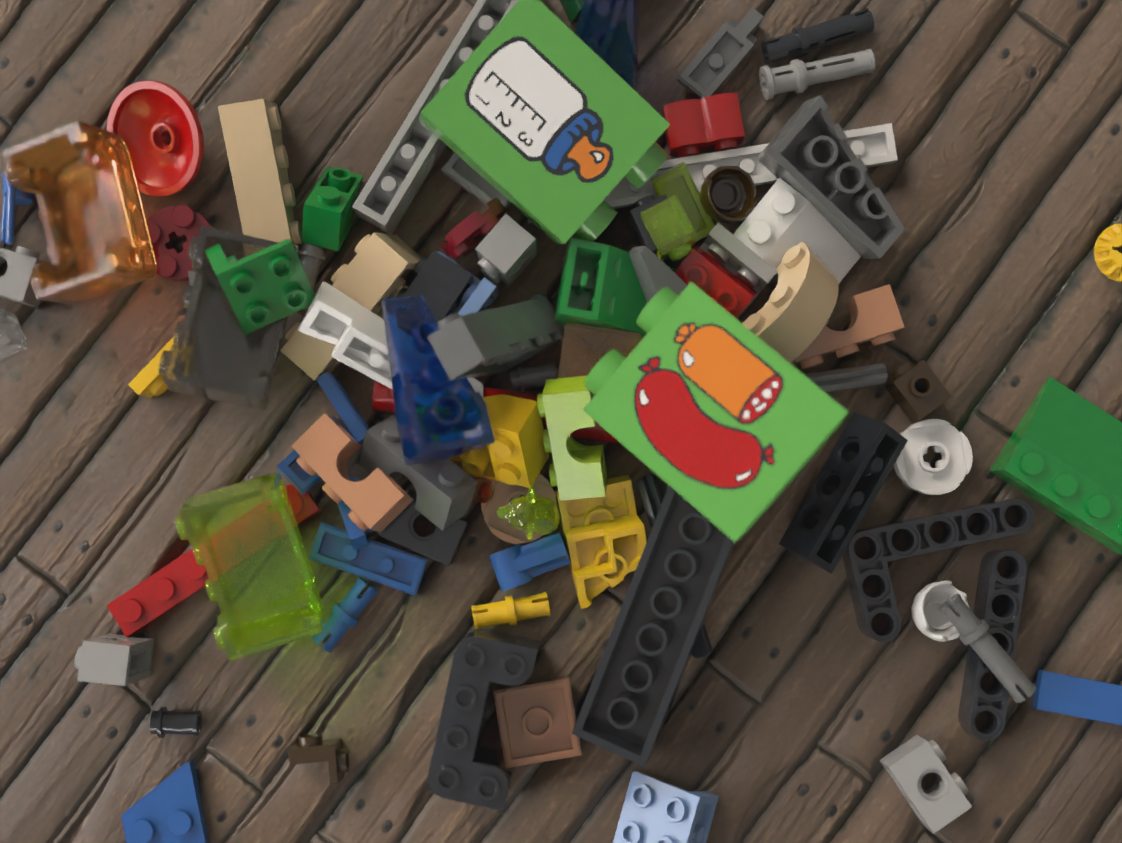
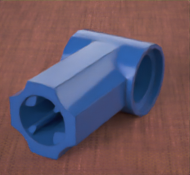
M560 533L551 534L524 546L518 544L489 555L501 591L534 580L533 577L570 564Z

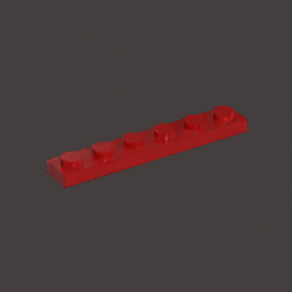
M290 483L106 606L125 636L130 637L321 511V508L309 491L302 495Z

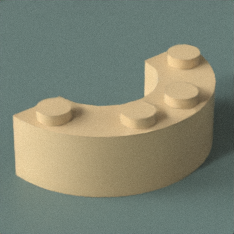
M802 241L784 254L782 262L775 269L778 271V283L775 290L771 293L769 300L757 313L752 314L742 323L789 363L795 360L815 340L826 325L835 307L839 290L835 274Z

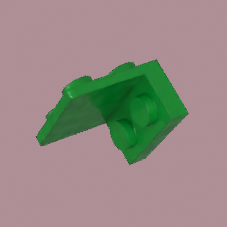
M290 239L281 241L238 261L234 255L226 258L220 244L205 250L245 334H249L309 307L315 297Z

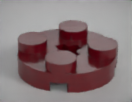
M498 198L486 203L489 209L483 214L476 210L444 237L446 241H442L438 245L447 257L452 256L456 260L462 255L465 257L481 243L478 237L487 235L502 219L507 209Z
M186 205L162 208L152 214L138 229V237L140 239L139 251L144 263L151 271L165 279L179 282L189 281L188 271L196 270L203 274L211 265L205 250L217 245L215 231L205 217ZM176 235L180 238L186 236L187 239L182 244L184 250L180 253L175 249L169 248L172 238Z

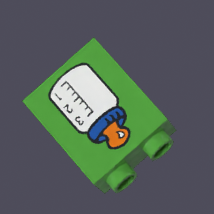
M519 0L420 112V121L555 244H565L572 235L577 239L593 242L617 214L604 200L624 177L636 189L640 188L658 170L669 155L655 141L669 127L670 123L540 0Z

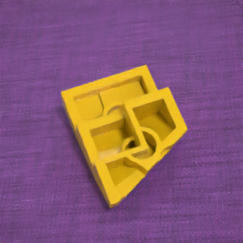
M628 475L608 479L606 497L560 501L559 493L555 491L565 545L581 609L590 606L592 599L609 586L613 588L623 581L629 572L636 571L647 543L644 524L636 512L632 481Z

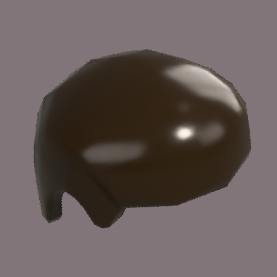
M720 166L710 172L701 185L700 202L705 213L716 222L727 224L745 220L757 205L755 197L756 186L750 174L740 167Z

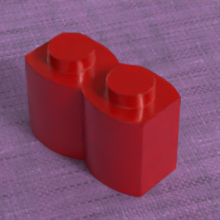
M723 93L702 99L682 100L663 105L662 117L670 123L669 127L665 130L669 156L682 158L700 155V152L704 150L715 149V152L737 149V145L743 143L745 133L737 93Z

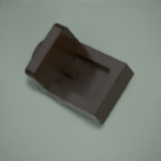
M322 734L304 735L299 737V742H296L288 749L289 765L328 761L330 784H338L344 778V772H349V752L347 748L342 749L341 738L323 740Z

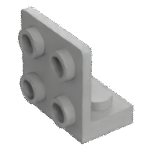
M719 223L711 230L701 246L704 251L757 292L736 318L738 319L778 271Z

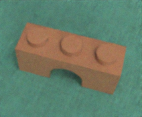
M890 284L854 295L847 300L846 305L850 314L848 328L844 331H835L825 325L815 340L790 364L793 366L800 363L803 370L824 363L822 356L836 352L837 358H841L860 351L859 344L872 341L873 347L895 340L894 333L903 329L904 324Z
M324 413L292 445V448L300 455L296 461L309 475L314 476L317 473L326 482L322 489L332 500L338 504L342 500L352 510L348 514L349 518L361 530L366 531L369 528L381 533L413 499L387 472L378 467L364 480L352 482L348 475V463L353 454L362 446L336 419Z

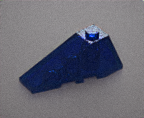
M423 296L384 299L382 301L396 421L406 466L448 459L493 444L495 440L487 406L479 392L476 393L467 378L449 379L428 339V336L439 330L437 326L438 322Z

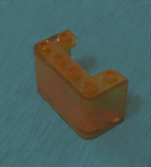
M76 121L1 151L5 165L4 173L9 183L24 192L36 194L39 206L38 215L45 231L48 244L47 253L52 263H40L32 269L30 283L35 292L36 300L73 305L153 278L156 275V260L131 157L126 144L117 134L81 121Z

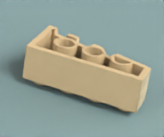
M373 233L372 235H366L360 240L354 250L357 253L348 265L343 264L334 273L331 281L334 288L377 316L382 317L383 310L380 307L384 303L388 304L394 300L403 287L408 288L405 285V279L413 272L422 257L397 235ZM298 322L286 334L285 339L287 343L280 351L315 381L326 372L332 373L341 362L332 357L333 349L336 345L302 333L298 330L301 322Z

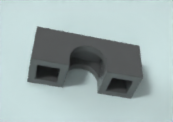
M393 415L365 432L359 464L370 473L378 467L387 472L394 480L404 474L412 482L416 490L417 500L415 509L442 531L468 513L478 482Z

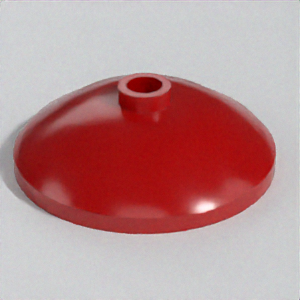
M140 81L126 87L114 100L108 115L107 141L113 162L123 178L135 189L151 196L172 195L188 187L197 176L204 155V137L201 123L188 99L176 88L164 82Z

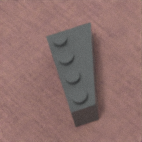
M546 296L477 313H469L464 316H460L459 313L452 314L437 323L439 330L429 335L428 339L449 379L458 380L506 373L510 369L515 368L516 365L525 362L568 335L561 324L554 323L555 311Z

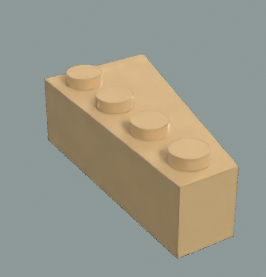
M258 99L218 106L247 256L286 239L291 240L297 252L299 250L298 244L303 243L302 229L299 221L294 219L293 206H296V198L293 186L289 183L288 156L283 145L281 120L277 104L266 99Z

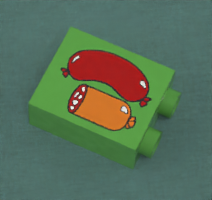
M692 282L680 295L666 286L648 302L638 316L636 324L647 334L626 358L618 350L612 349L588 374L584 386L595 396L583 410L729 538L737 542L748 533L848 418V411Z

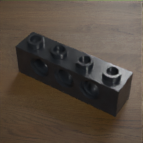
M854 412L779 545L801 559L832 574L908 440L886 423Z

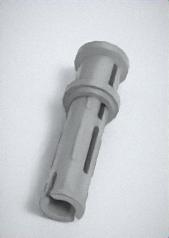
M866 49L865 51L807 63L795 59L791 60L790 65L775 68L761 66L759 70L761 91L765 100L773 99L775 94L794 91L797 94L803 93L810 85L867 73L871 74L875 70V57L871 49Z

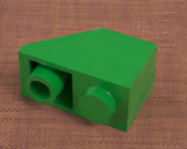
M326 168L304 203L303 243L339 251L350 231L355 212L352 206L360 194L363 175L351 173L344 168Z

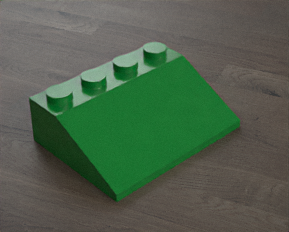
M1048 377L989 472L1117 554H1122V422L1052 377Z

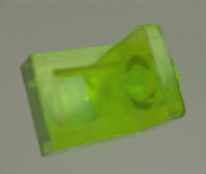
M676 195L641 212L640 217L658 249L657 256L661 261L670 257L671 261L674 262L693 251L691 246L695 244L698 235Z

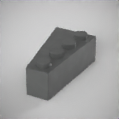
M822 96L809 99L802 104L756 159L776 178H781L809 200L863 259H880L903 233L905 228L881 190L874 186L866 173L868 169L861 158H857L845 140L847 136L840 125L835 124L826 110L828 106Z

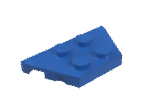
M194 760L183 764L121 815L126 843H210Z

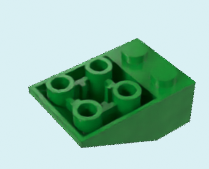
M571 238L565 253L554 323L643 339L647 332L639 327L636 321L647 305L628 251L607 244ZM668 266L673 272L677 270L675 268Z

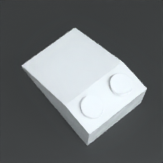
M781 178L775 182L733 234L774 269L782 262L784 254L802 241L835 274L838 284L861 257L809 200ZM778 273L770 280L775 285L778 283Z

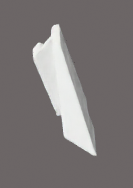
M322 282L298 330L336 345L332 353L333 358L422 406L483 397V384L473 377L450 380L435 352L330 284Z

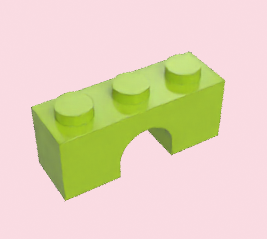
M588 375L546 379L543 394H538L537 396L540 418L546 417L548 428L543 431L544 448L546 453L552 452L554 463L549 465L550 483L552 487H558L560 501L606 497L608 476L603 445L585 446L575 441L571 435L577 429L595 427L596 421L583 410L595 396L584 386Z

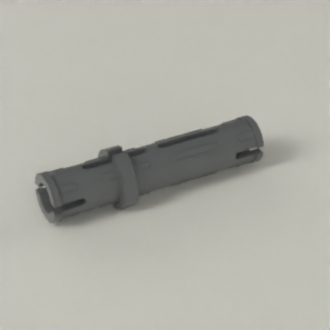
M958 593L950 597L952 600L950 603L947 600L943 602L938 609L940 612H943L961 634L959 639L964 645L969 644L1011 694L1013 700L1016 703L1024 701V692L1030 697L1037 687L1031 683L988 631L989 625L984 619L979 620Z

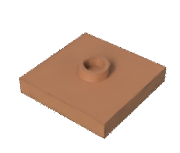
M569 677L493 690L505 768L582 755L580 739L572 734L577 721Z

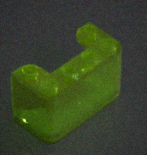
M279 471L185 499L178 512L180 516L175 517L176 527L182 540L188 539L193 545L194 556L199 567L205 565L209 579L205 580L207 594L211 602L217 601L221 614L217 616L219 626L214 628L215 640L220 651L226 649L230 661L323 632L324 608Z

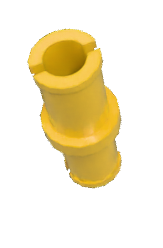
M547 592L513 598L512 595L504 596L505 600L476 606L471 605L475 630L509 623L510 626H516L517 621L551 616Z

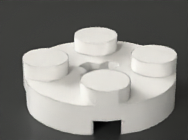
M926 419L910 425L905 431L900 433L908 441L894 464L895 471L903 485L910 490L924 495H941L955 490L972 467L973 455L968 438L954 426L949 425L951 423L941 419ZM929 446L933 447L934 452L941 453V460L936 461L935 468H931L929 463L923 460V454L927 453Z

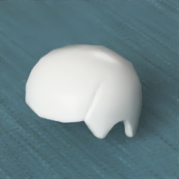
M947 580L926 585L915 595L911 607L912 619L916 627L927 637L939 642L951 641L961 635L943 612H940L938 609L940 605L946 600L950 603L952 601L950 597L958 593L969 607L966 600L967 594L951 585L952 582Z

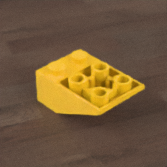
M501 394L416 407L413 411L421 438L473 477H483L508 485L531 488L549 458V452L546 453L544 448V428L538 413L537 401Z

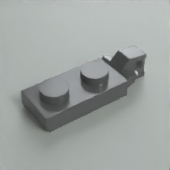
M752 7L739 23L733 18L729 22L725 21L679 75L677 82L697 99L714 95L753 50L758 40L753 33L761 25V20L764 16Z

